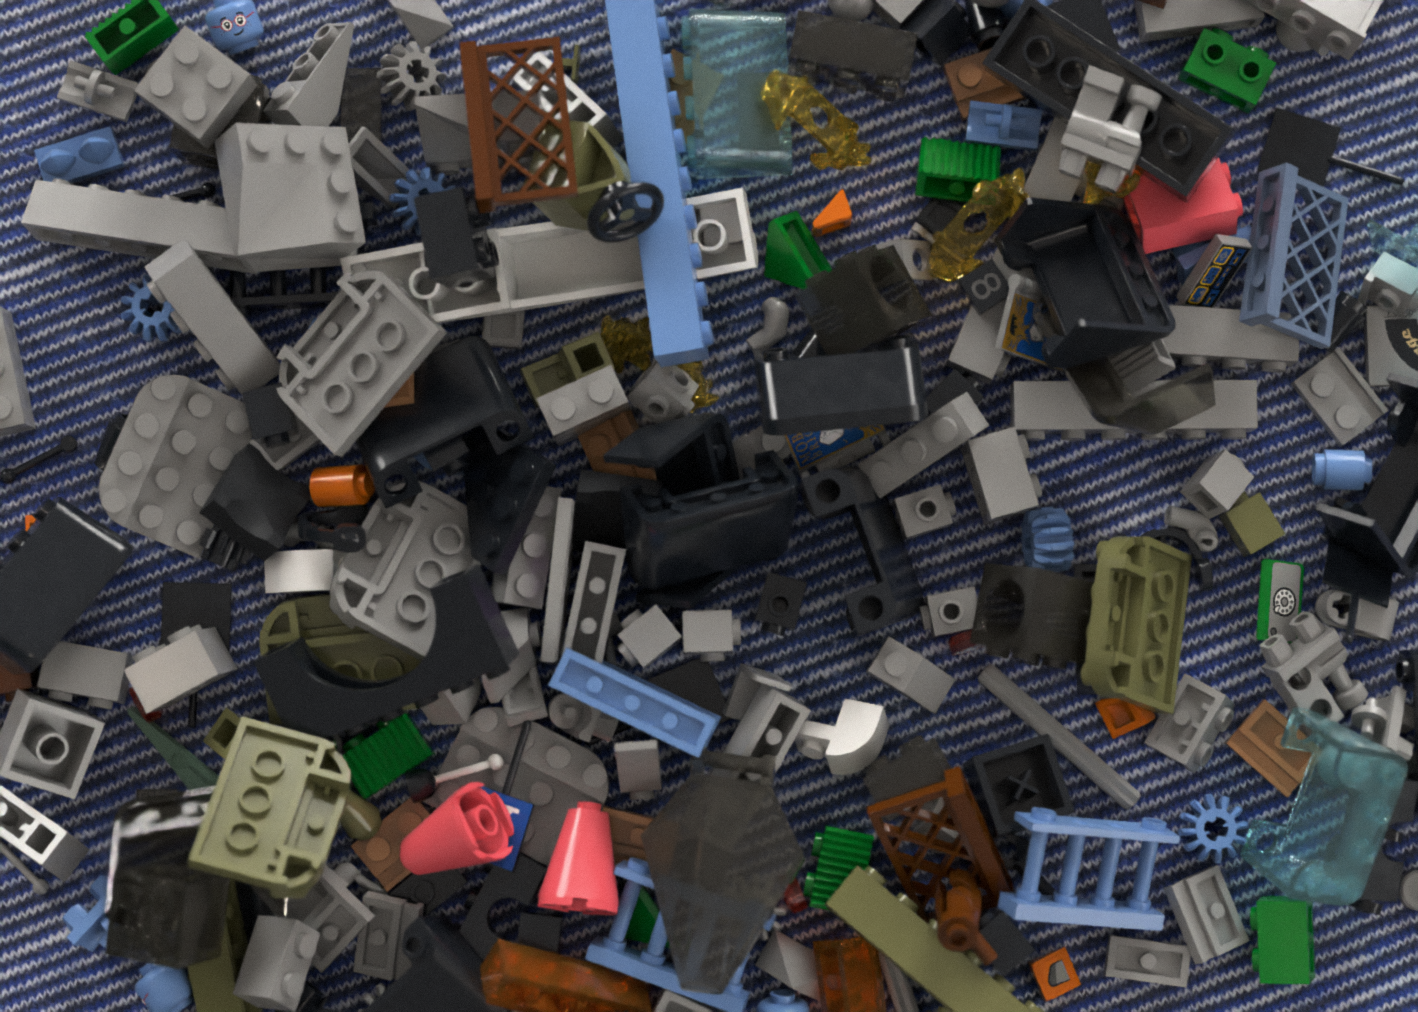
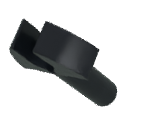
M1016 835L1005 836L1010 843L1014 844L1017 860L1006 858L1000 850L999 852L1007 869L1016 870L1023 878L1030 841ZM1040 875L1038 891L1041 892V895H1053L1055 889Z

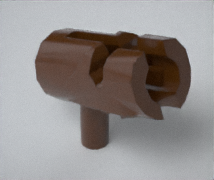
M957 868L949 871V882L954 888L946 891V885L940 879L935 885L937 939L943 947L950 951L963 952L971 948L981 962L987 966L998 955L979 932L981 890L978 888L976 879L968 871Z

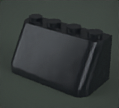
M48 497L37 507L32 514L36 521L27 532L22 528L11 538L6 545L10 552L0 563V664L13 675L30 673L45 660L134 549L122 536L62 497L54 498L53 501Z

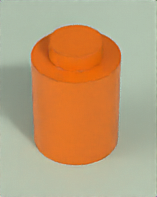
M363 464L317 467L312 471L310 477L311 498L318 507L365 505L375 491L367 468Z

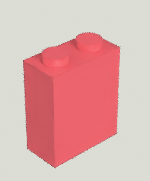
M1219 157L1187 203L1135 169L1132 176H1125L1121 184V196L1124 200V205L1145 254L1211 240L1215 234L1227 236L1237 234L1238 217L1243 216L1240 195L1238 192L1232 193L1230 188L1231 175L1226 162L1221 163Z

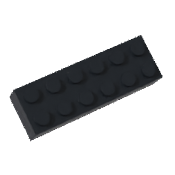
M1024 0L982 62L987 73L1067 125L1083 87L1089 65L1120 76L1125 80L1124 91L1111 121L1119 124L1123 123L1131 107V104L1126 100L1131 85H1139L1160 94L1162 98L1157 110L1154 112L1147 111L1140 134L1141 152L1134 169L1186 203L1190 200L1234 135L1233 127L1037 0Z

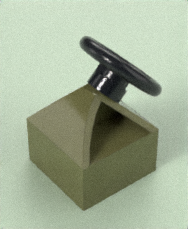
M554 118L559 123H561V119ZM569 120L578 197L532 203L556 226L589 231L595 239L606 243L622 242L646 231L662 213L664 207L662 191L656 185L648 182H631L627 162L590 123ZM548 124L541 133L538 143L550 152H553L563 140V134ZM535 150L528 171L534 175L547 158ZM563 151L558 158L566 163L565 151ZM554 163L540 178L550 188L568 186L567 173ZM525 179L523 187L529 180ZM534 186L531 190H537L539 188L537 186ZM644 194L650 196L652 199L651 207H639L635 200V195ZM637 220L636 223L626 228L611 230L620 223Z

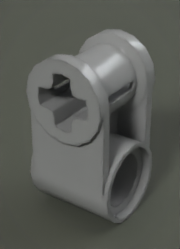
M1339 589L1321 593L1315 602V612L1318 619L1326 625L1346 630L1351 594ZM1359 598L1354 633L1366 638L1390 642L1399 602L1389 598V605L1387 608ZM1334 601H1338V604L1344 607L1343 613L1338 614V610L1332 608Z

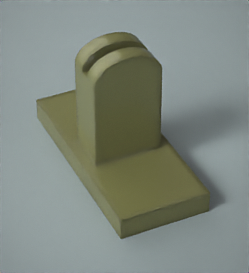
M579 45L574 46L573 59L562 58L563 69H572L571 80L575 84H578L581 56Z

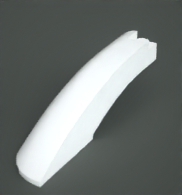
M743 188L686 199L687 205L693 204L697 219V228L691 229L692 242L699 243L703 267L696 268L698 279L758 268L756 237L752 229L747 195ZM631 220L627 223H620L611 230L623 229L636 222ZM553 222L487 229L488 240L495 243L499 256V265L494 266L496 278L452 288L443 286L430 279L423 242L340 258L344 275L347 273L354 275L361 271L377 270L399 280L403 284L401 287L437 323L516 312L645 290L638 236L622 242L606 243L595 239L589 231L556 226Z

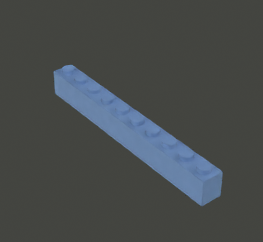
M605 0L631 182L654 184L662 191L664 196V207L659 218L646 231L637 235L654 357L660 367L709 359L707 346L714 345V338L710 320L704 321L702 307L708 306V296L704 281L698 282L696 268L703 267L699 243L692 242L691 229L697 228V219L693 204L687 205L685 191L692 190L688 166L682 167L680 153L686 152V143L682 128L676 129L675 116L681 115V108L677 91H671L669 78L676 77L672 54L665 53L664 41L670 40V31L666 16L660 17L659 4L665 3V0ZM644 194L635 195V200L639 207H651L652 199L650 196Z

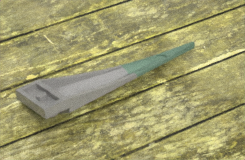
M132 706L127 709L128 715L175 771L206 813L219 776L149 717L148 719L144 717L143 712L141 714L137 707ZM325 865L319 881L303 898L272 897L275 917L297 919L320 933L311 964L321 973L332 964L375 916L346 888L349 884L327 865Z

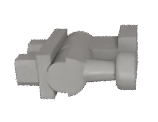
M1089 65L1083 87L1060 143L1063 152L1059 172L1080 180L1087 161L1101 166L1094 183L1095 186L1115 194L1123 183L1125 176H1132L1141 152L1140 134L1147 111H1156L1162 96L1148 88L1131 85L1126 96V100L1131 104V107L1123 123L1119 124L1111 121L1124 91L1125 80L1120 76Z
M1304 611L1293 618L1289 624L1298 637L1291 644H1288L1284 636L1279 634L1270 636L1260 644V649L1266 660V663L1261 668L1265 675L1270 677L1273 687L1283 698L1293 715V718H1291L1293 724L1305 735L1318 738L1345 717L1341 710H1349L1361 704L1367 698L1368 691L1360 680L1350 679L1343 665L1348 653L1340 642L1341 638L1334 628L1323 626L1313 613ZM1326 677L1336 687L1333 697L1322 682Z

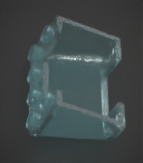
M689 8V16L681 17L683 51H691V56H683L684 81L692 80L693 96H685L686 120H694L695 129L694 136H687L688 168H696L697 179L792 175L793 158L785 13Z
M1293 707L1280 745L1284 748L1312 752L1287 823L1282 824L1253 819L1240 857L1290 899L1348 906L1356 902L1365 890L1407 777V762L1402 756L1316 711ZM1303 723L1312 730V733L1308 738L1298 740L1297 730ZM1265 833H1273L1274 838L1271 846L1264 851H1258L1256 847L1258 839Z

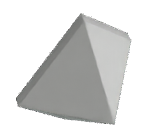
M386 0L421 50L454 29V26L435 0Z
M362 126L349 143L355 183L364 191L395 209L399 203L390 202L389 195L395 193L402 194L396 189L394 182L397 179L407 181L406 171L410 169L366 127Z
M776 930L772 932L755 966L790 988L827 1005L846 968Z

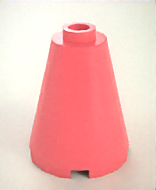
M469 782L461 786L401 841L399 855L403 866L415 875H425L497 862L505 858L513 848V846L508 847L509 837L514 835V826L510 813L501 797L496 792L488 794L481 788L485 786L481 782Z
M579 801L577 802V808L568 809L537 897L538 907L568 913L569 910L583 912L582 914L615 916L618 914L619 898L616 875L613 874L615 863L609 813L601 811L602 804Z

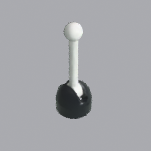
M492 754L486 761L436 776L429 770L422 768L405 772V779L413 803L424 801L434 795L438 783L488 768L499 770L504 764V759L499 754Z

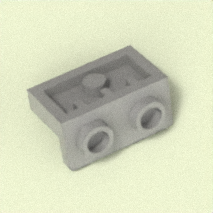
M1185 673L1176 688L1174 713L1161 714L1144 743L1195 774L1199 766L1204 767L1210 760L1214 751L1212 744L1219 732H1224L1230 726L1234 717L1233 708L1235 704L1227 695Z

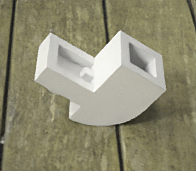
M333 549L275 552L264 561L265 594L330 591L334 575L346 553Z
M845 699L835 726L805 720L795 738L798 751L812 759H822L825 757L831 773L835 775L852 774L866 768L879 755L889 729L884 706Z

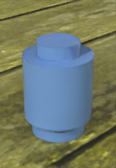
M1324 449L1323 453H1314L1312 458V484L1321 485L1323 490L1362 491L1364 483H1371L1372 459L1365 458L1364 450Z

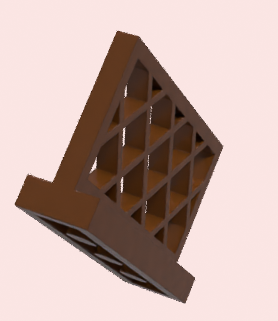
M560 36L477 46L476 41L459 42L475 193L479 213L496 212L497 206L578 197ZM553 50L554 62L544 74H541L527 63L535 52ZM506 56L515 64L500 79L488 70V57ZM521 68L538 80L525 96L508 85ZM554 73L556 74L557 85L550 80ZM490 81L496 84V87L492 91L490 88ZM544 85L556 93L559 100L548 114L531 102ZM503 90L519 101V104L507 118L503 117L492 107L493 101ZM526 107L542 118V121L530 135L513 124ZM559 111L561 123L554 119V117L559 113ZM494 119L501 124L496 131ZM548 124L563 134V140L553 152H550L536 141ZM507 129L524 141L511 157L499 150L496 143ZM530 146L547 158L534 175L517 163ZM563 151H565L566 163L558 158ZM498 158L505 162V165L500 170ZM554 163L567 173L568 186L550 188L540 178ZM511 168L529 180L519 192L502 194L501 180ZM534 186H537L539 188L537 190H531Z
M960 766L945 770V781L867 806L868 816L909 899L919 907L916 914L927 924L931 919L937 922L936 911L928 913L925 906L930 898H935V885L938 880H942L943 877L949 878V871L954 870V868L949 866L956 856L972 861L967 871L976 879L978 888L986 890L987 894L981 896V911L984 908L990 909L998 906L1000 891L1015 892L1014 882ZM942 797L945 803L939 814L921 809L925 802ZM895 812L906 816L900 827L884 823L881 817ZM915 819L933 824L927 835L909 830ZM942 827L958 832L953 843L936 839ZM902 840L920 845L914 856L897 851ZM929 848L946 853L940 864L923 859ZM916 869L934 874L928 885L911 879Z

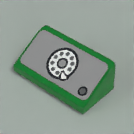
M1263 559L1261 561L1257 640L1265 641L1270 636L1279 634L1284 636L1288 644H1291L1298 638L1289 624L1293 618L1301 613L1304 566L1302 564Z

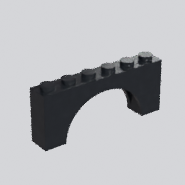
M479 564L445 577L429 589L436 614L434 637L421 663L415 669L403 675L384 680H363L344 675L322 662L309 648L303 636L268 650L254 660L253 663L284 728L324 738L332 742L334 741L333 735L342 731L345 732L346 736L354 735L369 727L367 721L377 717L380 718L381 722L389 721L404 713L402 707L412 703L415 704L416 708H421L438 700V693L450 689L452 694H456L475 684L473 679L486 675L487 679L491 680L510 671L509 664L520 653Z

